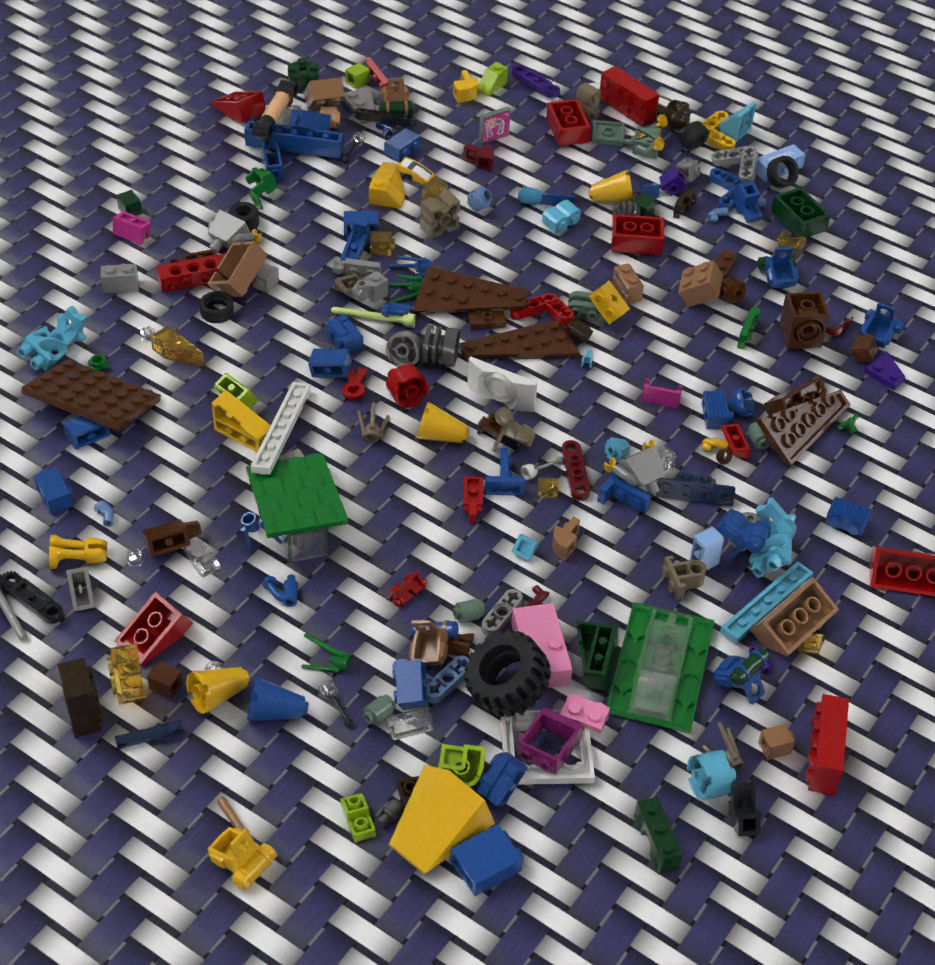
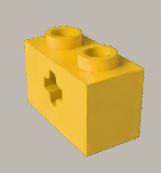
M610 280L589 295V298L608 324H611L630 310Z

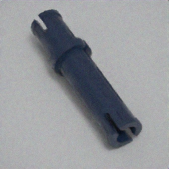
M181 720L165 724L157 723L156 726L116 735L115 740L119 750L157 739L162 741L165 737L183 734L184 732Z

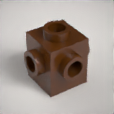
M737 277L723 279L719 297L731 304L745 300V283Z

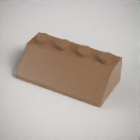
M812 577L798 586L750 630L763 646L788 656L832 617L839 608L815 578Z

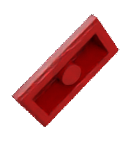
M739 423L721 426L720 428L732 455L749 459L751 449Z

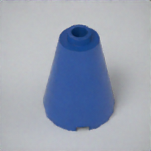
M255 677L247 720L301 719L302 715L307 714L309 702L305 701L304 696L262 678Z

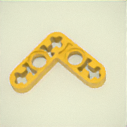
M717 111L701 122L710 132L705 142L720 150L735 148L736 144L733 138L718 131L721 122L729 117L727 112Z

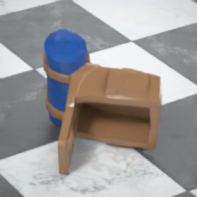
M411 620L414 639L410 643L409 658L411 660L421 659L426 666L444 665L448 651L447 641L450 638L457 637L459 632L458 623L450 620L434 622L431 620Z

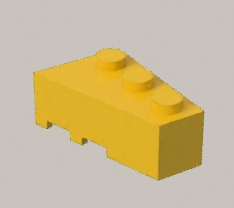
M227 390L212 402L214 430L258 452L271 425Z

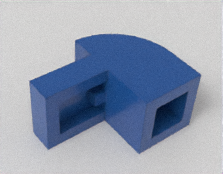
M754 182L739 184L735 193L736 211L738 214L742 213L747 223L761 220L763 217L757 205L761 194Z

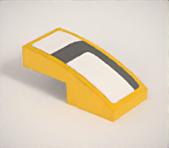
M405 157L398 165V171L412 175V181L427 186L434 178L433 172L410 158Z

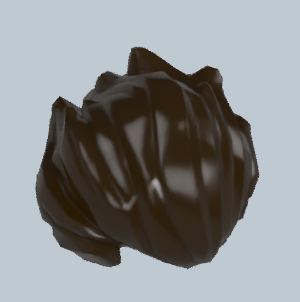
M674 99L668 103L665 116L668 122L667 125L672 130L678 129L682 131V129L689 125L692 111L687 102Z

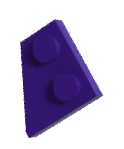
M886 351L867 365L864 370L865 374L893 391L905 380V375Z

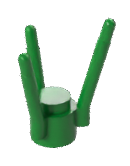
M397 274V278L414 281L388 283L389 287L411 286V291H415V293L390 301L398 303L418 296L424 278L422 276L414 277Z
M304 634L305 638L332 653L329 663L333 664V666L302 664L301 668L333 671L335 673H339L340 669L344 671L347 669L351 659L350 654L337 650L309 634Z

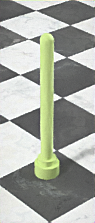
M332 307L331 309L333 314H345L346 316L403 323L407 328H414L416 315L411 313L404 314V316L389 315L387 318L382 313L340 307Z

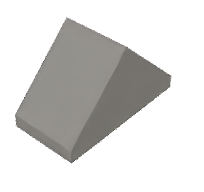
M87 566L66 570L73 610L79 611L94 608Z

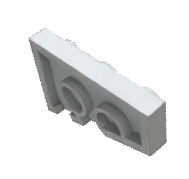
M370 86L344 93L343 101L354 114L356 108L375 110ZM359 120L362 124H365V123H369V122H370V121Z

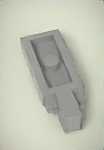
M347 258L345 261L334 260L332 266L333 273L343 275L356 273L359 277H366L376 271L381 273V263Z

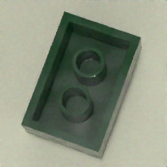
M802 187L774 195L771 212L799 240L827 231L831 215Z

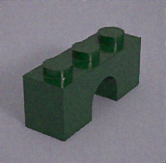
M655 797L638 801L634 818L641 835H648L650 857L657 874L678 870L683 854L659 798Z

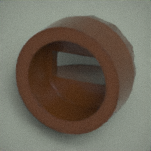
M721 449L717 452L716 459L720 464H728L732 460V453L729 449ZM725 452H726V453H727V458H726V460H723V459H724Z

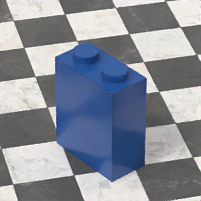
M498 824L455 846L450 852V862L474 896L522 871L524 857L521 850L514 847L509 834L505 830L503 831Z

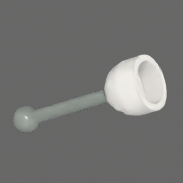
M557 457L556 460L535 467L533 464H526L521 467L522 476L525 477V480L533 479L536 477L538 470L557 463L562 464L564 459L563 457Z

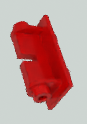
M420 569L415 574L412 571L403 579L405 581L403 584H395L389 590L391 594L386 600L388 601L390 598H393L395 606H403L413 597L409 590L415 596L426 588L427 580L419 576L422 570Z

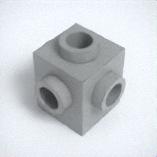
M691 157L683 158L676 164V167L685 176L686 182H692L700 174L698 160H692Z

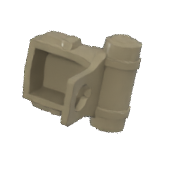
M502 407L495 413V419L502 425V428L491 449L494 452L503 435L531 447L535 438L533 429L525 423L520 425L516 422L511 412L512 409L508 407Z

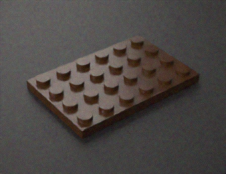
M65 359L24 385L21 394L120 431L159 403L161 395L152 390L141 388L134 383L125 382L118 377H112L104 372L96 371L68 359Z

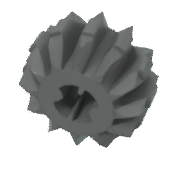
M623 200V203H617L613 207V214L640 216L641 214L637 203H632L631 200L629 202Z

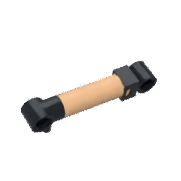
M281 80L275 88L274 97L259 121L254 122L252 136L262 138V143H265V145L269 144L273 128L286 107H290L293 103V98H296L298 92L297 82Z

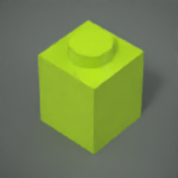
M361 63L345 69V83L354 89L370 82V69Z

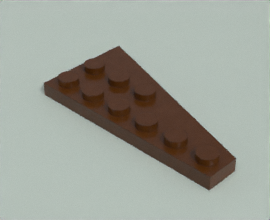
M556 320L459 343V350L465 360H469L470 357L479 360H487L489 357H499V360H506V357L545 359L546 356H556V359H563V356H573V359H578L580 356L569 335Z

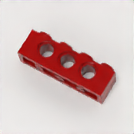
M225 253L156 266L157 278L162 293L206 285L215 271L228 280L217 270Z

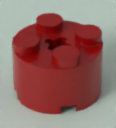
M412 363L393 368L387 374L386 388L398 405H402L405 408L414 407L420 404L424 395L427 396L429 392L427 380Z

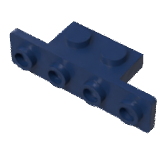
M681 473V475L677 474L676 479L659 478L657 480L660 491L656 492V497L733 506L735 486L716 484V480L709 475L696 477L691 473Z

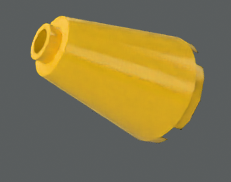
M629 170L591 185V189H588L589 198H593V202L623 203V200L625 202L634 201Z
M427 402L416 438L462 443L463 440L467 441L470 430L467 429L468 425L434 404Z
M241 667L196 670L187 675V692H192L194 699L191 700V703L196 711L203 714L211 711L248 686L250 677L248 672Z

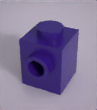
M676 166L659 177L661 182L660 188L670 196H673L687 186L685 176Z

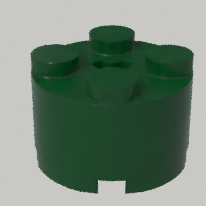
M299 58L288 66V81L298 83V94H303L310 81L319 80V65L314 62L307 61L305 58Z

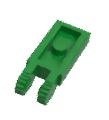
M759 307L750 308L738 340L737 347L744 350L746 343L750 344L752 333H754L759 322L761 312Z

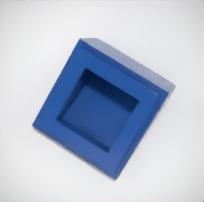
M657 184L640 185L641 193H645L653 198H659V186Z

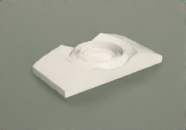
M469 358L467 386L482 399H495L496 401L503 402L512 410L533 412L535 410L538 382L479 359Z

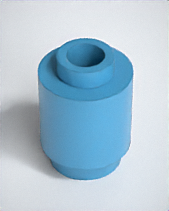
M523 187L522 190L519 189L518 199H520V203L530 205L541 203L542 191L530 187Z

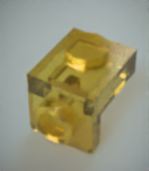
M787 229L783 230L778 237V245L780 247H792V253L800 252L807 243L805 237H790Z

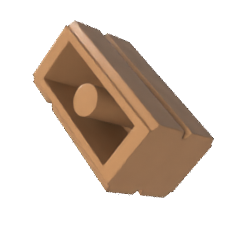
M628 263L614 267L612 282L627 304L641 301L644 285L632 266Z

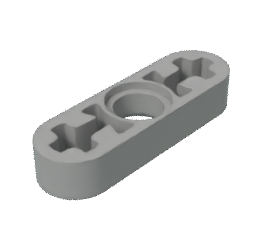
M507 590L482 621V632L484 635L492 637L495 636L494 633L502 631L512 618V608L521 607L523 596L519 590ZM505 610L508 614L500 616L497 614V611Z

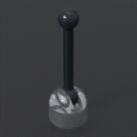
M355 132L352 136L351 142L353 145L347 155L342 158L344 163L348 162L354 148L361 146L365 142V136L362 133Z
M334 681L323 683L319 687V692L325 699L333 700L345 720V726L351 727L353 720L348 718L336 699L338 692Z

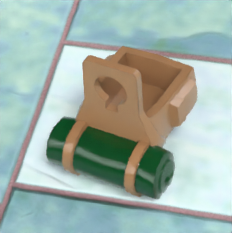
M389 78L388 86H383L381 89V99L384 102H380L379 111L413 115L415 107L414 103L408 100L409 90L404 85V79ZM394 82L400 83V85H392V84H393Z

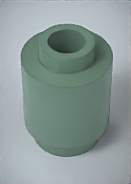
M757 422L752 423L748 427V436L757 449L769 447L771 443Z
M472 599L459 602L453 608V616L459 623L478 620L485 616V607L482 600Z
M386 694L377 697L363 708L365 721L369 724L378 725L393 713V710L396 708L395 702Z

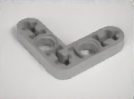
M755 146L719 150L711 155L714 166L740 163L739 177L743 184L755 180L758 162V152Z

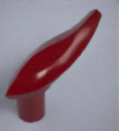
M853 316L836 329L828 326L826 333L835 337L841 336L849 328L853 321Z
M535 585L532 591L536 595L527 606L539 605L549 596L550 592L544 591L541 587Z

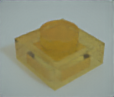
M538 478V497L557 498L558 479Z
M813 633L798 646V651L819 654L824 643V634Z

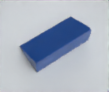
M542 192V205L556 206L563 200H569L572 204H575L574 194Z

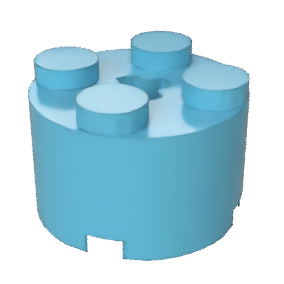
M724 750L694 755L688 760L687 771L691 770L692 777L688 778L689 784L698 799L703 798L702 800L730 794L731 783L736 780V772L732 767L730 768Z

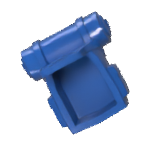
M879 302L876 311L870 309L865 314V322L859 334H874L877 346L885 348L886 345L890 344L894 333L900 334L904 330V321L894 318L895 308ZM881 309H886L890 313L885 315Z
M732 508L723 515L717 526V530L736 545L729 556L730 560L744 548H747L752 553L760 552L764 548L772 528L771 523L766 520H759L753 524L746 519L745 515Z

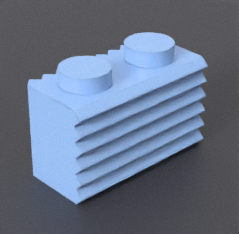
M714 527L707 528V530L701 531L698 535L695 534L690 560H701L705 563L707 570L718 565L724 543L723 535Z

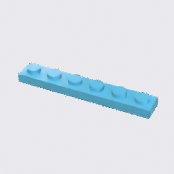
M797 561L721 627L720 632L737 644L751 631L750 628L798 586L811 579L814 572Z

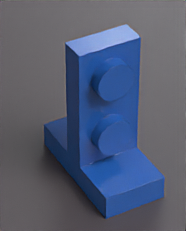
M351 218V233L340 257L341 261H345L347 258L360 260L365 245L371 244L372 236L367 220Z
M500 448V476H485V495L524 496L525 477L512 476V470H509V468H512V456H508V448Z
M615 473L599 487L597 502L603 505L613 496L643 513L649 510L651 496L626 483Z

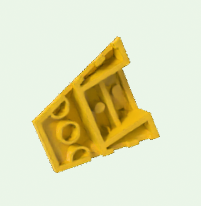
M424 765L388 845L425 875L450 856L452 848L489 829L495 822L485 800L451 771Z

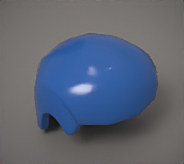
M746 388L735 390L731 398V406L734 412L742 417L754 414L753 397L751 392H745Z

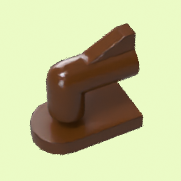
M474 633L458 634L456 638H450L447 641V654L469 657Z

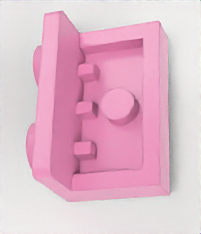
M569 693L560 714L582 724L584 728L601 733L605 722L609 719L610 708L601 702H593L581 695Z

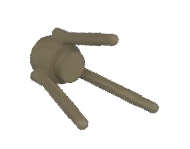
M373 402L370 423L366 427L364 426L361 411H357L362 431L361 438L369 443H375L382 439L384 429L390 417L386 415L381 428H379L375 424V402Z
M718 722V727L729 750L725 752L730 768L732 767L737 772L744 767V762L740 757L730 727H727L725 731L722 723ZM706 745L702 746L706 752H711Z

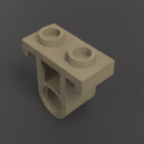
M673 555L666 556L664 564L661 566V572L663 577H666L670 593H673L676 600L684 599L685 590L698 588L703 585L707 570L704 562L701 560H688L673 563Z

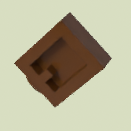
M491 412L487 417L483 416L478 423L479 429L477 434L480 435L485 430L495 438L498 437L502 425L496 421L494 413Z

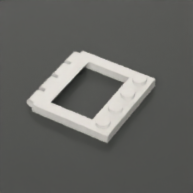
M526 710L524 715L515 713V716L507 717L505 715L500 718L503 752H508L515 757L513 731H526L541 710ZM552 710V711H554V712L560 714L562 710ZM582 728V736L579 741L581 762H577L575 765L564 763L556 775L544 771L534 764L526 765L528 769L519 784L594 783L595 773L589 729Z

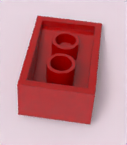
M235 91L211 101L212 106L232 120L241 121V123L247 122L251 117L261 116L266 108L262 92Z
M155 592L114 642L143 666L180 640L193 622Z

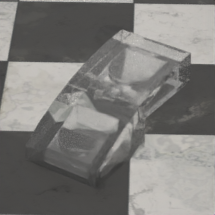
M203 540L184 547V553L202 578L221 570V566L214 554L209 552Z

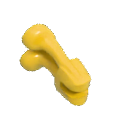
M50 535L49 569H56L59 561L63 559H78L86 563L105 562L107 560L106 551L108 543L95 537H86V541L64 539L58 535Z

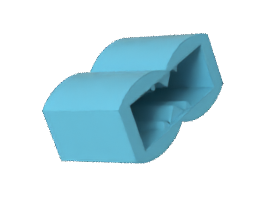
M563 200L542 213V223L553 232L558 233L564 231L567 226L577 224L580 220L581 210L569 200Z

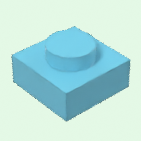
M519 534L511 552L531 561L539 542L524 534Z

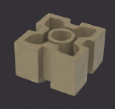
M449 190L438 194L436 199L430 197L420 201V212L423 214L420 217V228L430 239L442 235L444 230L450 232L459 228V216L456 213L460 212V200Z

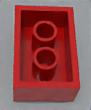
M578 99L547 102L546 119L558 146L589 143L591 126Z
M613 214L611 228L612 252L662 255L664 244L663 217Z

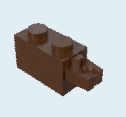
M179 519L142 530L146 550L153 557L190 546V539L202 534L198 521L183 523Z

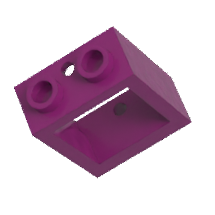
M543 707L518 741L517 756L525 762H530L542 770L556 775L581 740L583 725ZM543 729L568 740L557 757L531 746Z

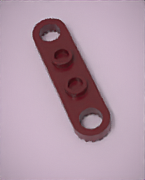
M574 440L565 441L562 444V456L570 495L574 500H587L590 496V485L581 445ZM570 447H571V448L573 447V449H575V451H569V450H567V449L570 448ZM577 489H580L584 491V493H578L576 491Z

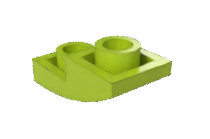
M360 793L341 798V805L354 843L376 837V829L369 815V808L363 794Z

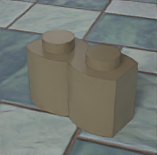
M585 82L578 86L576 98L586 118L590 121L599 114L598 103L601 100V92Z

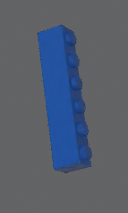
M248 120L244 130L245 146L262 148V138L252 136V128L255 121ZM276 124L273 128L269 144L265 145L266 149L275 150V142H278L280 151L341 158L344 150L343 133Z

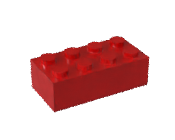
M616 66L601 73V101L641 127L656 121L660 94Z
M823 694L821 702H816L815 713L811 719L813 732L810 733L809 738L811 750H809L807 756L809 768H807L805 781L809 782L808 791L835 796L844 768L849 709L848 698Z

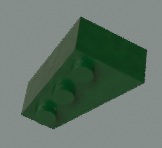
M576 621L586 689L607 691L619 643L617 625Z

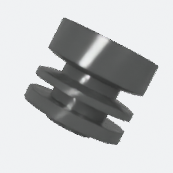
M428 325L422 343L423 362L429 363L432 355V364H436L440 356L442 365L455 367L459 349L460 329L447 327L445 335H442L440 326H437L434 334V326Z

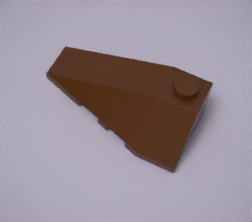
M818 375L765 402L764 405L767 414L771 415L824 396L827 391L821 375Z

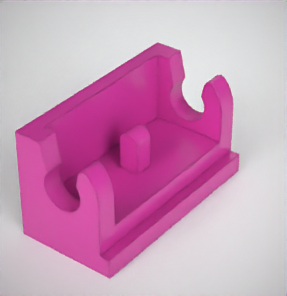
M124 211L113 217L114 235L139 245L144 243V235L145 238L149 239L150 221Z
M646 378L642 401L678 408L683 386L679 385L678 391L649 385L650 379Z

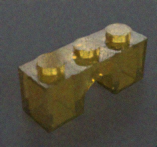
M137 644L110 648L111 657H107L113 697L118 696L119 705L145 700Z

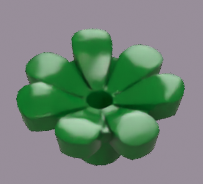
M858 414L849 417L846 422L839 423L837 428L839 430L848 428L851 434L856 432L857 428L854 423L859 418Z

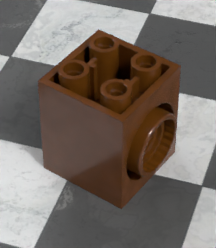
M821 291L786 293L779 327L787 349L822 347L830 315Z

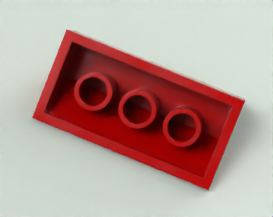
M873 546L870 561V587L935 596V554Z

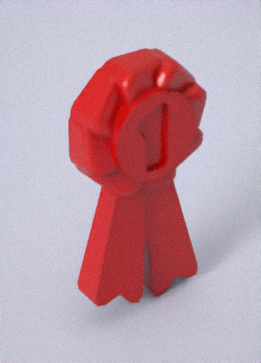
M359 367L356 375L355 369L349 370L348 383L342 387L343 396L348 398V400H359L364 396L365 387L361 383L368 372L367 368L362 369Z

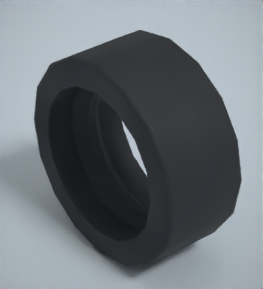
M780 156L768 163L766 175L768 181L774 187L784 188L793 185L797 181L799 168L793 158ZM780 162L784 163L788 169L786 181L780 180L777 174V166Z
M209 292L200 299V314L207 322L223 323L234 315L233 299L226 292ZM215 304L226 306L220 310L208 309L209 306Z

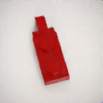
M464 476L463 509L464 513H469L468 523H476L477 513H482L483 477Z

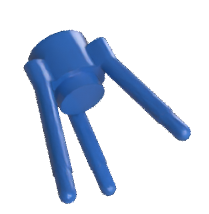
M397 256V259L416 262L414 264L388 265V268L415 267L416 272L420 274L414 277H425L428 266L431 267V261L427 258ZM405 279L402 281V283L410 282L413 280Z
M246 512L241 517L243 525L241 530L244 534L247 548L251 551L248 533L256 532L260 527L262 529L264 527L261 519H258L255 513ZM272 537L279 544L283 543L279 537Z

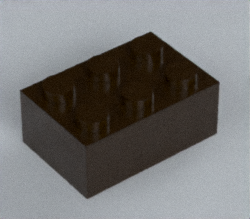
M84 657L57 664L74 737L101 731L99 722L103 721L91 665L86 666Z

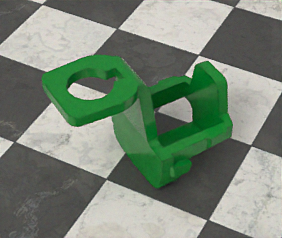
M254 167L245 179L248 184L256 182L257 185L249 191V194L255 206L262 210L263 206L259 196L264 192L267 195L272 193L277 188L274 175L270 171Z

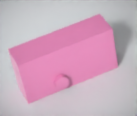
M554 604L512 608L511 625L513 631H520L530 636L549 660L551 678L547 679L549 682L548 688L570 685L572 666Z

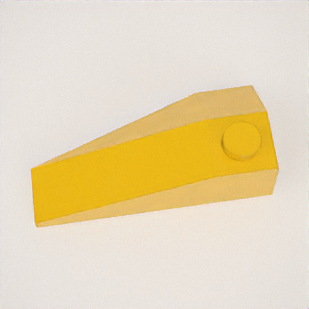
M388 162L381 164L369 186V204L402 208L405 195L401 173L398 171L399 164Z

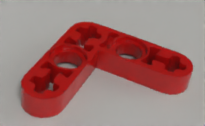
M552 293L528 299L525 309L510 310V316L515 320L547 311L563 326H567L571 319L574 321V312Z

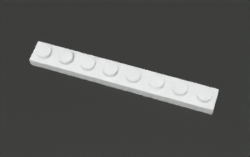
M296 382L291 384L251 464V473L271 474L310 394L311 384Z

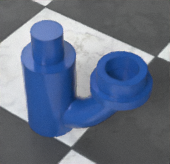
M394 302L382 305V315L387 318L389 315L404 316V314L407 315L412 311V305Z
M290 574L287 576V580L284 581L283 593L277 589L278 582L275 577L267 576L264 578L262 586L269 590L276 600L283 602V605L286 607L297 605L298 582L295 580L294 575Z

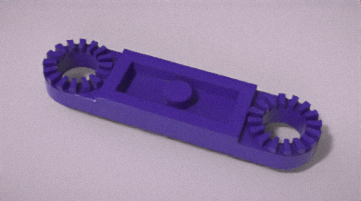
M516 64L512 66V76L548 98L560 96V87L552 84L548 79L531 69H527L524 65Z

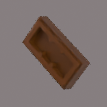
M504 311L468 313L470 329L506 327Z

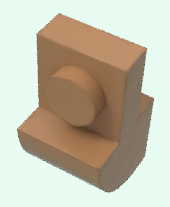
M574 516L569 522H565L562 528L556 525L553 532V552L564 561L567 560L576 547L580 519Z

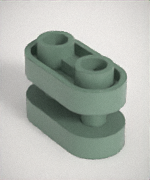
M574 291L569 295L567 306L574 312V318L591 321L601 318L602 314L589 298L591 293Z

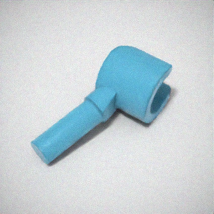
M588 349L587 355L582 357V367L584 363H589V368L592 367L591 349Z

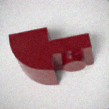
M466 144L464 146L463 161L475 163L477 169L491 172L493 170L494 151L485 144L481 148Z

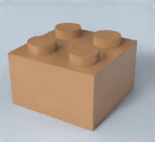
M714 260L703 262L700 265L683 270L678 293L687 308L719 298L723 274Z

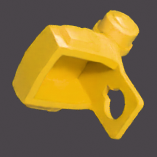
M228 827L208 848L211 861L221 868L231 870L234 873L231 877L232 883L242 891L251 887L254 881L267 867H270L277 857L276 851L270 845L263 843L259 846L254 842L249 830L246 828L241 830Z

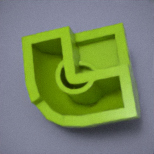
M442 744L438 768L451 771L467 786L472 787L482 776L486 747L464 744V747Z

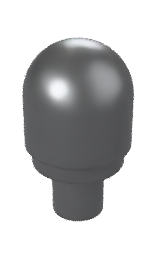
M397 799L390 800L382 808V816L377 820L378 825L384 827L388 822H395L404 811L402 802Z

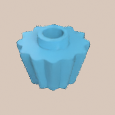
M611 437L605 444V453L608 459L615 458L616 463L629 456L630 446L627 440Z

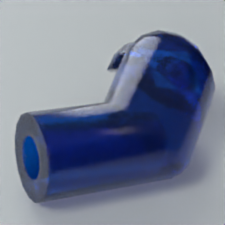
M376 123V128L382 130L384 137L389 138L392 136L393 130L391 125Z

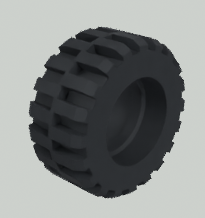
M506 630L505 633L500 631L494 633L495 636L486 637L482 644L478 643L474 653L471 652L468 657L470 661L466 662L464 681L466 682L468 692L488 713L499 717H504L505 715L511 717L515 716V713L522 714L526 712L525 709L534 707L536 705L535 702L538 699L541 700L544 696L543 691L547 690L549 685L547 679L551 678L550 663L545 653L530 636L520 631ZM521 662L519 670L512 679L504 684L494 685L498 674L504 667L511 663Z

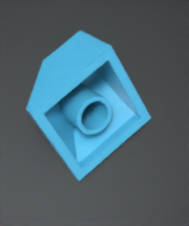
M756 102L750 103L730 115L726 120H723L719 126L720 132L733 138L737 143L752 129Z

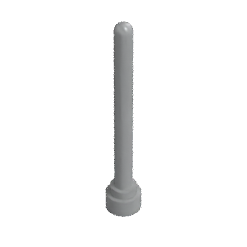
M0 590V607L18 639L25 641L27 635Z

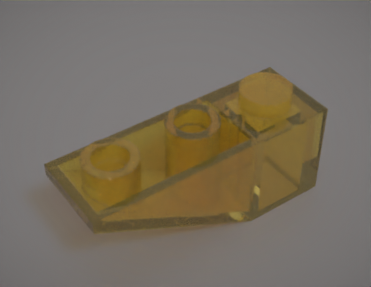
M166 326L151 335L152 349L164 359L201 368L204 367L203 352L193 346L189 340L180 336L176 330Z

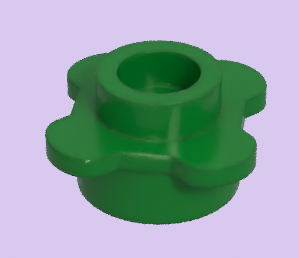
M94 355L88 361V365L92 367L91 369L96 371L109 368V363H106L103 355Z

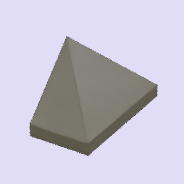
M356 273L336 278L334 280V289L344 294L350 293L357 281L361 279Z

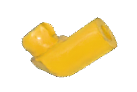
M705 438L701 446L705 451H711V447L728 449L729 447L727 441L719 438Z

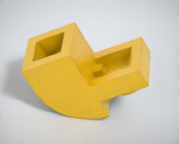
M467 70L461 71V80L454 81L453 95L457 103L469 102L477 97L478 78L473 79Z

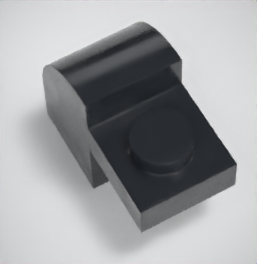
M753 781L731 783V800L728 802L733 829L738 837L761 835V813L755 804V783Z

